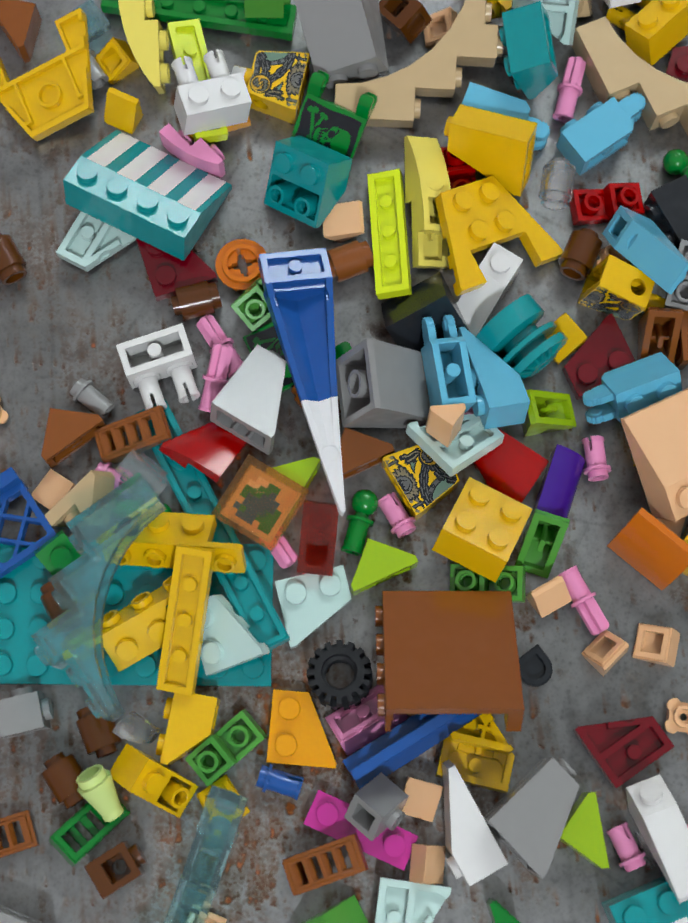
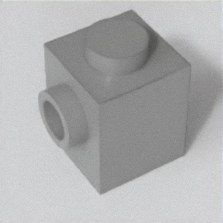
M32 686L10 691L11 697L0 700L1 738L9 739L51 728L49 720L54 718L51 699L49 697L45 698L42 692H33Z
M380 773L354 794L344 818L370 841H373L387 828L392 831L401 823L405 816V812L402 810L409 796L384 774Z

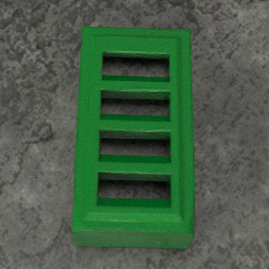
M86 803L50 836L49 842L70 866L74 867L120 824L130 812L121 803L124 809L123 813L117 819L105 822L102 816L89 803ZM90 811L103 824L104 828L100 831L86 816ZM78 822L93 837L89 842L74 827ZM67 833L81 847L77 853L63 838Z

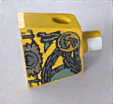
M258 51L255 53L252 69L233 66L231 74L241 72L252 100L251 109L288 123L296 124L310 72L309 53Z
M609 254L586 276L577 303L606 314H613V316L623 320H631L641 312H645L648 307L664 308L666 299L652 293L655 282L641 270Z
M418 445L382 458L381 466L409 514L416 520L455 490L460 482L457 474L450 477Z

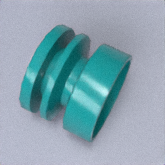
M530 294L521 296L506 306L476 336L497 356L505 353L506 355L502 360L520 374L522 381L544 369L556 357L558 351L568 340L563 332H558L551 336L557 327L553 321L540 327L536 326L545 311Z

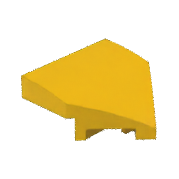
M491 714L479 715L476 719L452 732L449 737L443 740L436 777L443 778L442 763L450 760L456 766L465 784L501 793L508 792L515 757L512 753L514 749L504 738Z

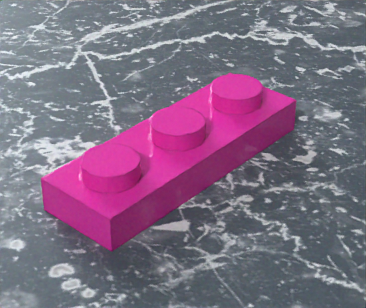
M317 791L303 823L304 825L334 839H340L356 833L363 852L404 871L411 855L412 843H416L418 835L397 826L392 831L387 828L373 841H370L344 818L350 805L349 803L323 791Z

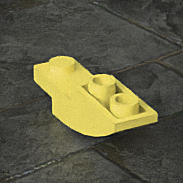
M118 0L124 32L137 63L159 94H166L165 84H170L169 63H164V51L169 50V35L167 30H163L158 20H150V18H155L154 0Z
M407 135L404 137L405 203L411 204L412 268L445 269L448 268L447 239H443L435 203L436 197L441 192L451 189L445 159L437 138Z

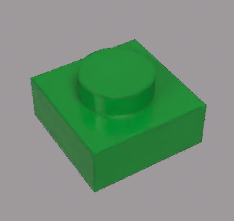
M63 530L34 552L35 556L55 579L66 576L86 560L85 556Z

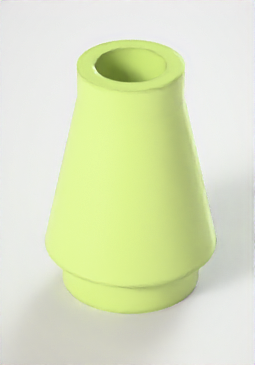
M96 764L79 774L76 779L78 793L102 816L105 822L117 819L124 809L119 801L110 770L104 769L101 764Z

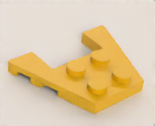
M81 8L54 21L66 52L10 81L0 58V102L35 141H39L94 112L87 16Z
M494 176L441 192L435 199L443 239H447L450 255L447 259L449 269L454 271L456 282L453 284V288L457 297L479 289L487 282L472 254L490 248L494 242L499 245L519 238L535 267L557 260L563 253L562 248Z

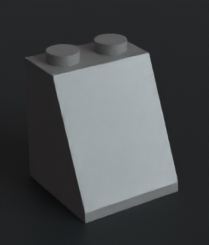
M294 0L314 72L322 70L329 74L330 78L326 86L328 89H335V84L350 83L360 79H371L376 77L378 73L389 70L379 0Z
M366 338L336 359L342 427L407 428V424L410 422L418 421L419 426L427 422L430 401L421 352Z
M553 757L542 758L483 816L489 829L532 875L541 879L548 873L580 787L573 779L577 773L562 758L559 760Z

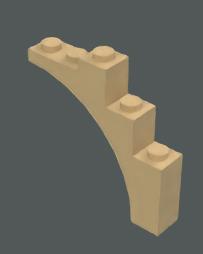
M465 0L461 11L448 32L429 52L411 65L388 76L362 83L335 84V104L356 113L360 96L370 92L375 94L378 100L366 126L412 129L414 119H420L421 98H415V96L453 98L455 88H461L462 67L456 66L494 67L497 57H502L503 44L500 36H498V25L485 24L491 23L492 3H486V0Z
M606 16L576 27L572 48L576 56L582 57L586 62L584 72L599 101L605 103L614 97L619 102L626 96L638 92V94H641L646 99V105L644 110L641 111V115L649 131L658 127L666 129L680 121L688 136V82L680 81L655 69L637 56L619 38Z

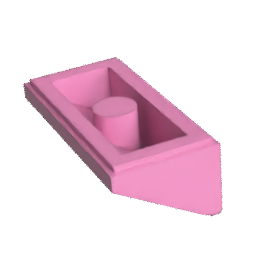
M377 685L370 689L366 699L363 697L359 705H350L348 710H344L341 707L325 717L346 755H351L386 733L385 717L377 716V693H384V685ZM393 714L391 729L404 722L408 718L407 714Z

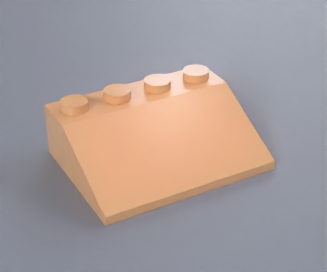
M688 388L620 419L652 516L677 521L688 515Z

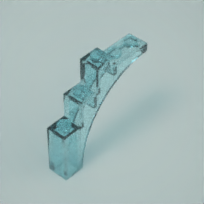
M139 472L66 523L73 533L68 539L77 552L83 555L53 575L49 580L55 588L51 592L54 600L63 610L66 608L68 610L31 635L37 644L34 652L45 666L50 664V666L61 670L69 665L66 673L77 688L81 686L84 688L89 696L86 704L92 714L97 719L102 717L104 720L111 722L124 715L125 711L112 688L104 660L102 627L106 598L113 576L127 549L142 530L167 509L149 482Z
M212 785L164 923H207L218 888L236 845L239 827L248 798Z

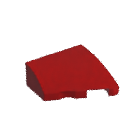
M210 422L163 442L159 450L184 468L191 464L217 483L248 443L215 423Z
M499 429L505 435L503 443L473 462V465L485 479V485L522 503L549 461Z

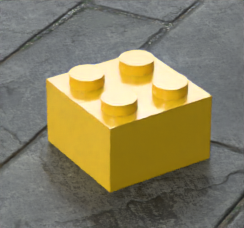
M469 477L432 550L496 582L507 564L533 509Z

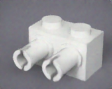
M213 50L206 53L203 57L211 79L198 81L192 58L189 56H184V65L181 57H178L171 63L179 84L176 87L174 109L184 136L245 123L248 120L252 100L241 72L230 74L222 50H216L217 58H215Z
M183 323L116 345L125 375L132 389L139 388L145 410L154 407L153 399H155L157 406H163L164 410L167 408V403L164 400L158 381L170 376L172 377L180 403L189 402L185 391L186 388L189 390L192 401L200 397V392L197 389L191 371L197 368V364Z

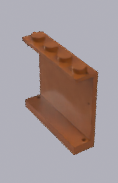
M382 591V605H375V627H382V634H376V656H383V663H376V684L384 685V693H377V716L385 717V732H391L393 714H504L506 732H521L524 701L511 591Z

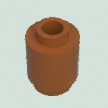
M355 240L327 251L332 276L337 283L368 272V268L374 266L373 254L366 240L362 242Z

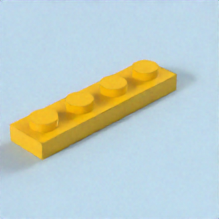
M185 544L176 545L156 686L157 690L189 696L195 693L216 551L214 549Z

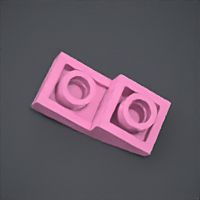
M169 123L159 131L163 147L177 159L215 177L222 178L226 174L224 167L225 157L216 145L211 144L209 146L202 138H199L193 144L188 135L184 136L181 129L177 132Z

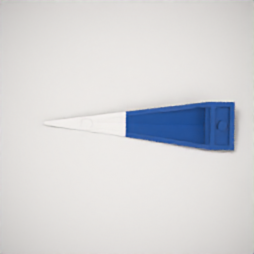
M326 248L259 254L258 266L264 290L263 296L338 513L342 517L346 508L337 392L333 276Z

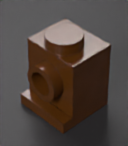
M380 0L381 18L403 36L409 44L432 21L427 10L418 0Z
M126 840L84 867L102 899H105L146 873L142 865L147 863V860L136 843L130 846ZM118 859L126 862L127 869L123 874L117 873L114 869V864Z

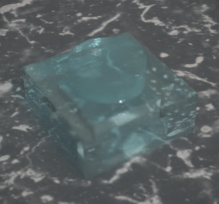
M88 0L76 8H81L87 16L89 43L112 29L110 22L93 0Z

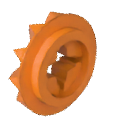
M248 239L233 240L223 246L217 255L215 263L217 275L223 285H227L237 292L238 290H246L259 279L261 275L258 266L259 254L266 253L264 248ZM240 254L246 264H252L247 267L248 272L245 277L244 274H241L240 269H233L238 266V255Z

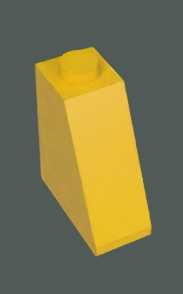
M460 104L454 116H449L445 124L444 136H448L447 151L484 176H494L508 192L520 197L530 178L538 123Z

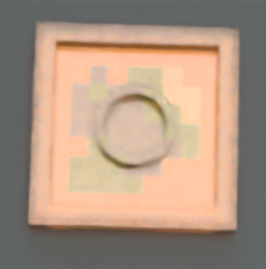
M248 454L211 515H215L219 521L273 552L310 492L305 487Z

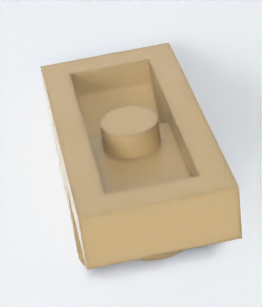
M91 470L44 515L51 527L73 528L80 525L84 520L90 526L108 527L111 523L115 484L114 475L112 472Z

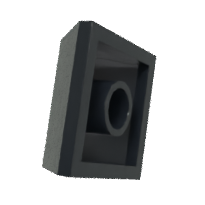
M441 272L411 287L412 295L394 297L381 304L385 328L395 343L401 347L421 352L424 346L421 324L424 317H431L434 320L437 339L444 338L442 329L444 315H452L454 317L457 334L459 327H465L470 332Z

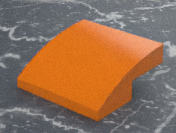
M643 507L632 516L628 523L607 545L608 548L661 591L688 567V544Z

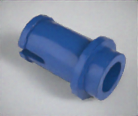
M271 763L269 767L262 765L256 783L257 787L262 788L261 792L265 793L266 790L292 797L295 800L298 799L304 780L303 776H296L274 769V764Z

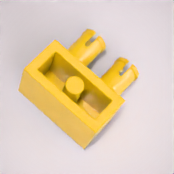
M641 0L640 3H635L643 8L637 14L623 6L609 8L606 18L609 23L625 31L626 45L637 56L653 66L688 35V0Z

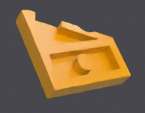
M273 689L266 763L336 769L335 758L309 692Z

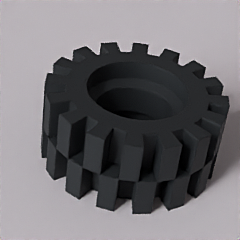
M336 640L334 645H331L330 642L325 643V648L322 650L320 648L314 651V658L310 657L309 669H307L309 687L315 699L317 698L323 706L329 705L332 710H337L338 707L348 710L350 705H359L363 697L366 699L369 694V688L372 687L373 682L370 660L365 656V652L361 647L359 649L355 648V643L348 642V645L343 644V640ZM335 663L348 664L354 671L352 682L344 688H335L326 680L327 670Z

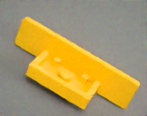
M146 511L137 537L103 535L101 540L108 564L173 569L176 545L185 544L216 550L213 571L245 573L247 567L243 545L212 542L217 527L215 515Z
M172 576L163 582V586L151 593L146 591L131 600V604L119 611L111 610L105 613L99 619V622L90 628H80L72 632L67 637V641L63 643L64 654L68 661L102 644L115 667L120 672L162 648L167 615L166 606L169 601Z

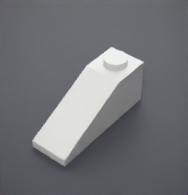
M495 242L479 265L487 282L481 288L461 295L457 302V306L470 332L475 337L487 324L512 285L524 260Z
M450 760L442 763L445 846L451 857L445 860L456 880L463 877L467 884L472 886L506 866L508 862L456 766Z
M658 774L626 787L628 811L676 899L681 903L688 900V827L675 799L661 775Z

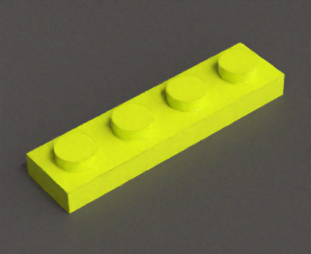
M200 20L168 22L167 31L174 60L181 57L184 65V56L191 57L198 81L211 79L203 60L204 55L208 51ZM227 126L192 134L194 143L199 138H202L206 143L226 141L228 139Z
M400 169L367 174L376 296L379 300L412 295L402 173Z

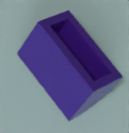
M556 445L550 455L533 511L538 509L568 518L585 465V459L580 454L562 445Z

